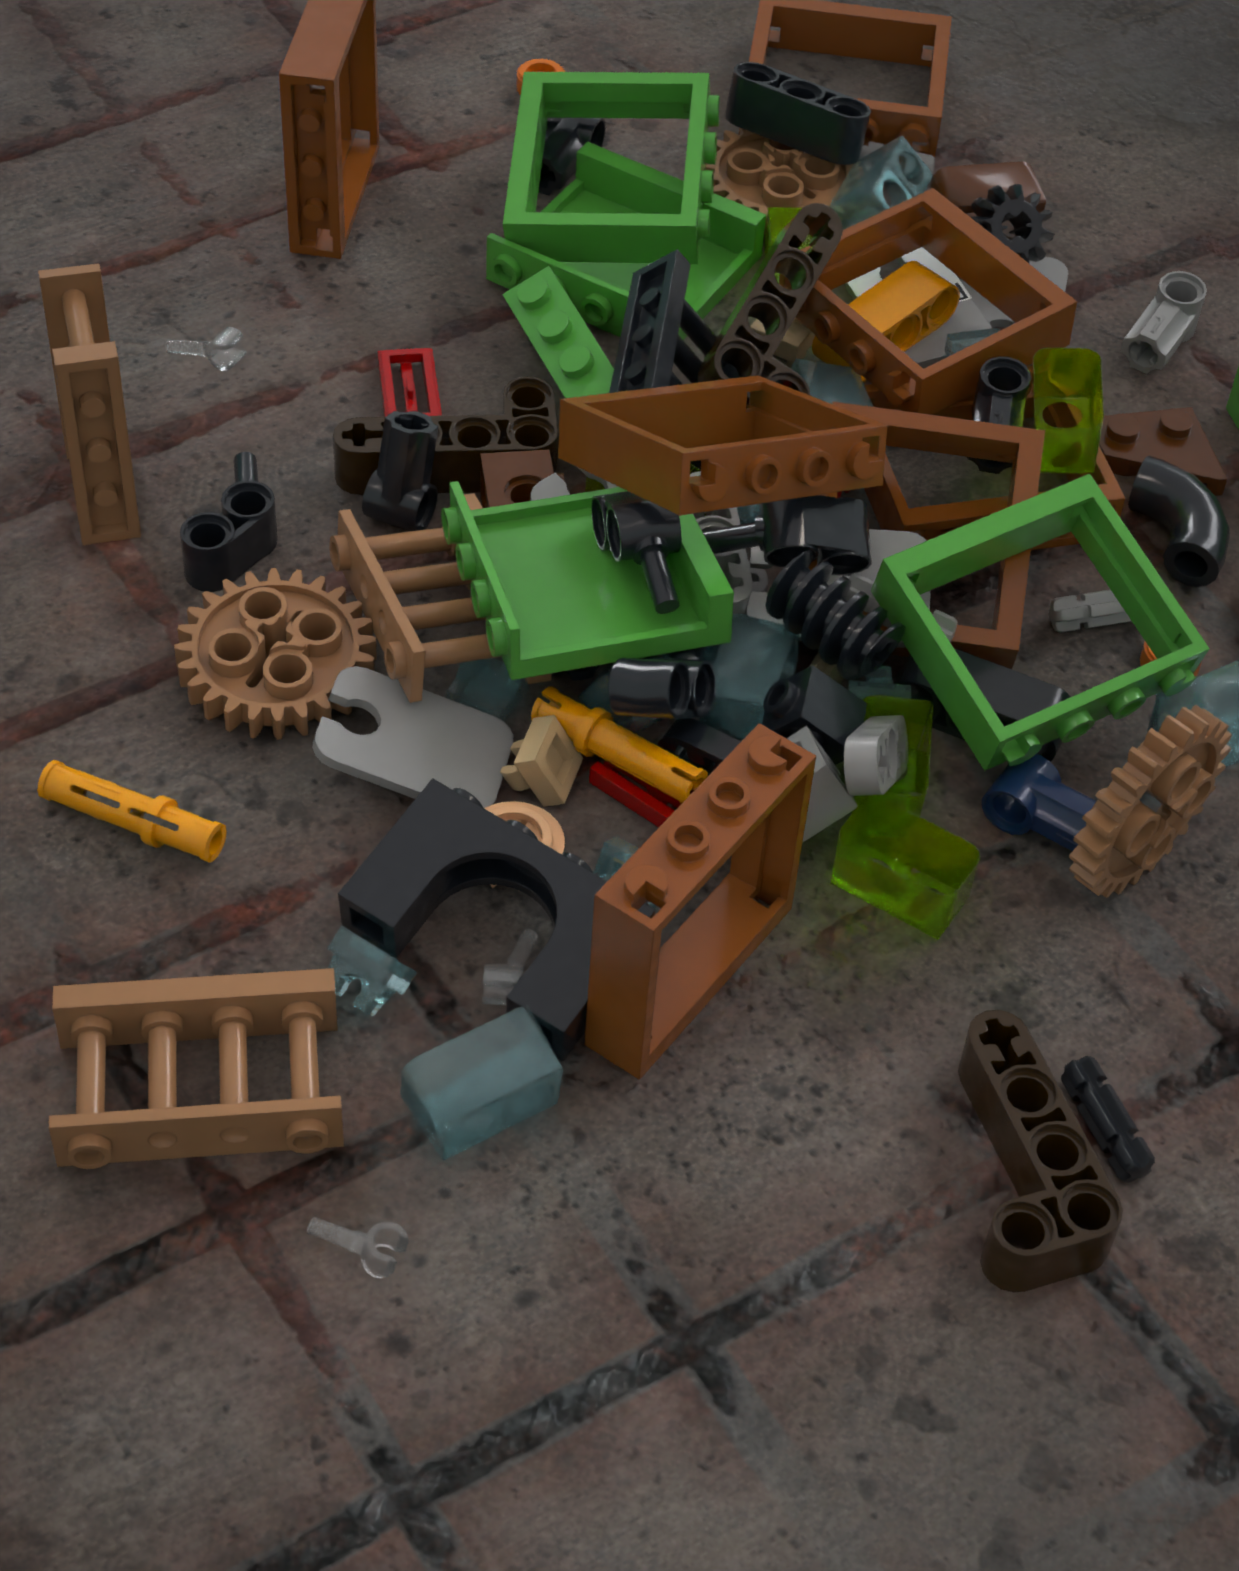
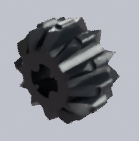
M1020 184L1009 186L1006 192L999 185L994 186L988 190L987 199L979 197L971 204L976 216L971 218L1029 264L1030 260L1034 262L1043 260L1046 252L1040 243L1051 241L1055 235L1049 229L1042 227V222L1049 220L1053 212L1043 210L1038 213L1036 206L1040 201L1041 194L1034 192L1024 198L1023 188ZM1007 220L1014 227L1013 230L1009 231V234H1015V237L1007 239L1003 234V230L1007 229L1008 226L1002 225V223Z

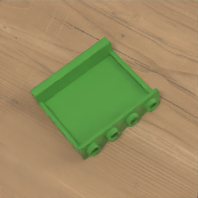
M587 142L577 151L576 178L541 212L681 214L684 181ZM713 193L712 203H703V209H710V237H700L698 264H691L685 294V300L702 319L762 257L766 214ZM493 233L487 236V280L512 289L550 266L584 322L616 336H621L633 273L650 263L559 262ZM679 328L678 335L684 340L687 335Z
M449 482L450 507L442 508L441 510L444 537L448 545L456 544V561L461 580H471L470 591L475 615L477 618L486 617V636L491 655L493 657L502 656L511 680L615 663L620 658H643L731 642L734 592L693 514L679 516L682 534L681 548L679 552L669 553L666 557L680 606L671 613L660 614L655 610L642 565L636 564L633 559L616 561L611 549L601 550L595 538L591 515L593 496L625 492L627 490L615 487L470 510L459 482Z

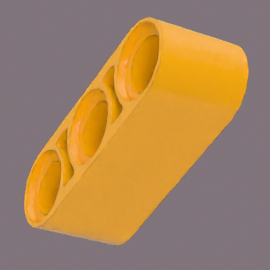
M910 261L848 305L905 352L950 319L959 303L960 292L954 284L917 261ZM816 336L814 337L812 351L816 357L854 383H862L867 380L862 375L857 374L850 364L828 345L821 343Z

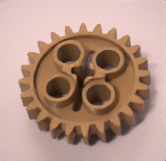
M740 128V135L728 130L724 131L723 141L717 140L716 164L706 165V170H713V193L766 214L764 235L767 231H774L776 237L804 206L811 203H822L831 207L838 214L841 222L842 219L852 220L854 209H860L865 173H861L863 164L861 160L850 165L831 163Z
M271 568L267 581L259 582L256 576L251 571H248L245 574L246 585L238 587L230 580L225 579L222 581L223 596L220 597L205 591L202 593L204 609L188 607V624L178 625L179 643L174 645L179 684L181 687H187L189 703L191 705L203 703L204 716L207 720L214 719L224 713L225 728L229 732L243 721L249 723L251 738H256L263 726H272L276 739H282L285 728L288 725H294L302 736H306L309 730L308 721L316 719L320 723L322 716L332 720V709L347 715L352 712V707H344L328 701L336 677L342 670L348 667L359 666L375 671L374 660H377L376 637H373L372 619L362 618V603L360 601L346 603L345 587L341 586L327 593L324 576H319L308 585L303 583L302 570L297 569L289 581L280 579L276 568Z
M1194 705L1191 710L1182 707L1175 718L1171 715L1166 716L1158 732L1151 728L1138 748L1133 746L1129 750L1127 763L1122 768L1116 767L1112 770V782L1107 788H1103L1096 793L1095 797L1098 800L1092 809L1084 814L1082 819L1086 822V826L1074 836L1073 841L1079 845L1069 855V858L1074 861L1069 868V871L1075 875L1074 878L1096 895L1100 896L1102 894L1108 898L1113 891L1118 895L1121 894L1128 882L1133 886L1137 884L1144 870L1151 872L1164 854L1168 855L1171 852L1174 839L1178 835H1185L1187 833L1188 821L1192 816L1202 812L1204 809L1202 805L1210 793L1215 790V778L1226 767L1221 761L1231 751V747L1226 745L1232 737V734L1227 731L1229 725L1206 709ZM1145 792L1162 804L1157 812H1154L1140 801Z

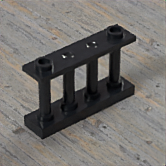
M678 249L633 273L609 393L681 385L683 383L672 372L673 363L690 383H698V371L702 361L678 335L679 328L704 354V359L717 336L685 300L691 264ZM721 362V368L728 378H739V374L732 364ZM701 460L690 461V474L701 471Z

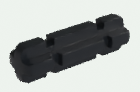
M1091 1056L1070 1061L1064 1066L1065 1072L1061 1076V1081L1073 1100H1081L1082 1103L1076 1107L1104 1153H1112V1156L1107 1160L1117 1177L1126 1183L1138 1178H1144L1151 1172V1167L1155 1163V1157L1142 1137L1135 1138L1134 1134L1139 1130L1114 1088L1110 1084L1104 1085L1102 1083L1107 1077L1098 1061Z

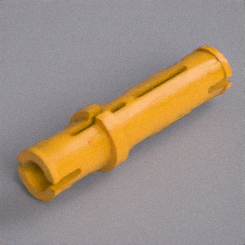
M549 686L541 692L543 697L550 700L549 704L537 697L533 705L531 720L537 717L555 715L578 753L586 757L597 755L678 800L681 804L691 795L690 791H694L708 777V772L703 768H697L613 722L612 714L601 707L590 709L562 694L553 686Z
M52 760L45 766L38 781L37 791L40 798L48 801L53 800L66 807L90 815L95 819L103 820L139 834L144 844L154 848H160L165 844L198 856L201 860L211 863L220 854L226 840L227 830L225 824L217 821L213 822L180 809L175 799L164 795L151 798L117 785L112 781L104 780L66 766L57 760ZM90 791L119 802L120 806L119 808H114L86 797V793ZM145 813L178 825L179 829L177 831L148 821L143 816Z

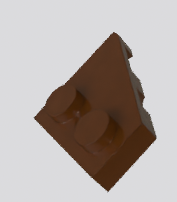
M1192 407L1087 418V422L1113 474L1126 477L1137 476L1144 459L1147 456H1152L1195 475L1201 482L1206 483V487L1215 496L1223 495L1227 477Z

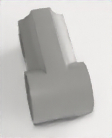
M1174 271L1167 273L1161 278L1156 296L1123 340L1121 352L1128 358L1130 367L1146 374L1151 370H1162L1180 344L1193 337L1207 292L1205 283L1199 277L1184 271Z

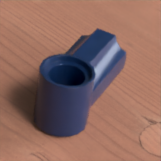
M1035 754L1029 760L1019 765L1010 766L1008 764L982 798V809L987 819L1003 832L1012 835H1022L1031 829L1073 851L1079 845L1073 841L1074 836L1086 826V822L1082 818L1084 814L1092 809L1096 801L1061 783L1060 774L1055 766L1043 756Z

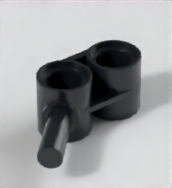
M240 452L234 457L235 483L227 487L222 493V513L204 512L195 514L186 519L181 525L180 538L184 574L187 583L197 590L203 592L223 590V580L228 579L234 583L239 576L276 548L278 537L275 497L272 490L266 484L258 482L257 459L253 453Z
M629 491L593 496L591 503L592 524L599 548L601 550L611 549L616 561L633 559L636 564L642 565L656 612L667 614L675 611L680 606V602L666 557L669 553L679 552L681 548L682 534L679 515Z
M814 495L761 503V515L755 517V522L702 531L714 554L759 546L761 551L764 552L765 562L777 567H785L795 557L808 550L813 552L812 562L817 559V565L824 561L833 565L832 575L854 574L862 572L872 565L867 503L857 498H835Z
M707 647L673 652L669 658L618 659L612 668L608 687L609 701L614 713L620 716L678 720L707 716L713 707L716 693L714 668L711 662L701 660Z

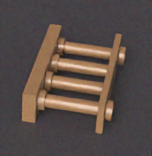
M100 264L40 270L38 274L82 546L141 537L119 359L115 341L110 342Z
M474 493L464 495L470 510L483 508ZM339 510L338 534L331 536L329 542L332 565L335 571L343 572L357 601L362 603V611L365 617L372 619V630L384 652L387 673L392 680L398 679L410 703L422 701L424 668L502 657H493L491 655L486 634L421 643L415 630L486 620V617H476L471 597L402 607L396 594L466 585L470 590L471 580H461L457 562L383 572L377 561L446 551L449 556L456 557V544H447L443 527L365 537L351 510ZM552 673L524 679L527 684L551 681Z
M334 968L53 986L52 1009L60 1048H77L76 1114L49 1116V1132L57 1167L75 1166L83 1169H95L108 1163L288 1150L308 1154L321 1151L324 1148L344 1147L341 1096L320 1097L317 1032L338 1031ZM289 1034L291 1099L249 1102L247 1037ZM219 1038L220 1104L177 1107L176 1042ZM148 1043V1109L105 1112L106 1047L110 1045Z

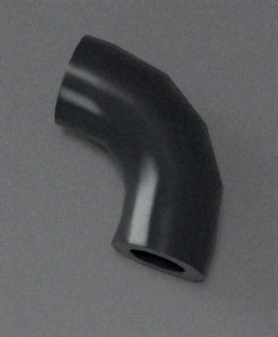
M1147 456L1135 478L1128 508L1129 510L1149 516L1162 523L1169 530L1171 538L1163 554V562L1167 571L1176 580L1190 586H1207L1216 580L1225 563L1230 538V528L1221 503L1195 475L1167 461Z

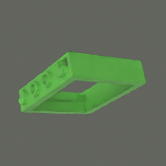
M524 72L503 218L505 239L559 262L652 263L678 249L690 264H698L700 237H710V209H703V203L713 202L714 191L713 170H706V165L716 164L717 134L716 132H709L710 127H719L720 96L710 95L709 73ZM548 118L689 119L681 214L536 212Z
M1090 474L884 558L871 588V593L880 607L888 611L887 618L893 625L900 622L906 626L901 640L984 771L1006 761L1010 766L1019 765L1037 754L1042 745L1057 738H1060L1063 743L1075 740L1090 730L1095 721L1108 715H1112L1114 719L1124 718L1139 709L1148 697L1163 691L1166 696H1172L1181 692L1196 680L1194 672L1210 649ZM1072 532L1157 659L1004 727L920 595L1063 534Z

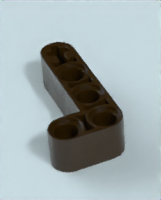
M822 203L806 205L780 231L700 365L698 382L730 379L721 368V362H727L736 368L739 378L758 375L810 395L807 382L797 372L774 358L773 355L841 240L843 234L842 222L838 214L831 207ZM809 234L812 237L809 243L811 247L806 252L799 250L798 248ZM775 273L784 275L789 280L792 290L783 288L777 282ZM748 317L758 319L763 324L766 335L756 333L751 328ZM747 392L746 409L747 405H749L750 392Z
M526 376L510 381L505 386L503 392V415L431 416L432 422L439 427L430 484L437 487L438 493H450L449 482L456 481L459 482L463 493L480 492L481 453L550 450L553 471L556 473L558 428L555 397L552 386L545 380ZM385 417L350 418L340 422L335 427L333 432L334 472L336 483L342 490L351 494L364 495L370 477L378 468Z
M1002 1010L984 1011L976 1015L969 1025L959 1063L958 1075L1019 1197L1001 1204L994 1212L983 1246L980 1263L984 1275L996 1287L1013 1293L1025 1292L1083 1275L1101 1267L1108 1258L1119 1229L1123 1208L1114 1187L1027 1026L1020 1018L1010 1012ZM1017 1108L1024 1109V1110H1026V1111H1028V1112L1020 1111V1110L1017 1109ZM1044 1164L1055 1166L1060 1170L1051 1169ZM1074 1223L1085 1224L1093 1230L1082 1229ZM1008 1242L1021 1243L1029 1250L1015 1248Z

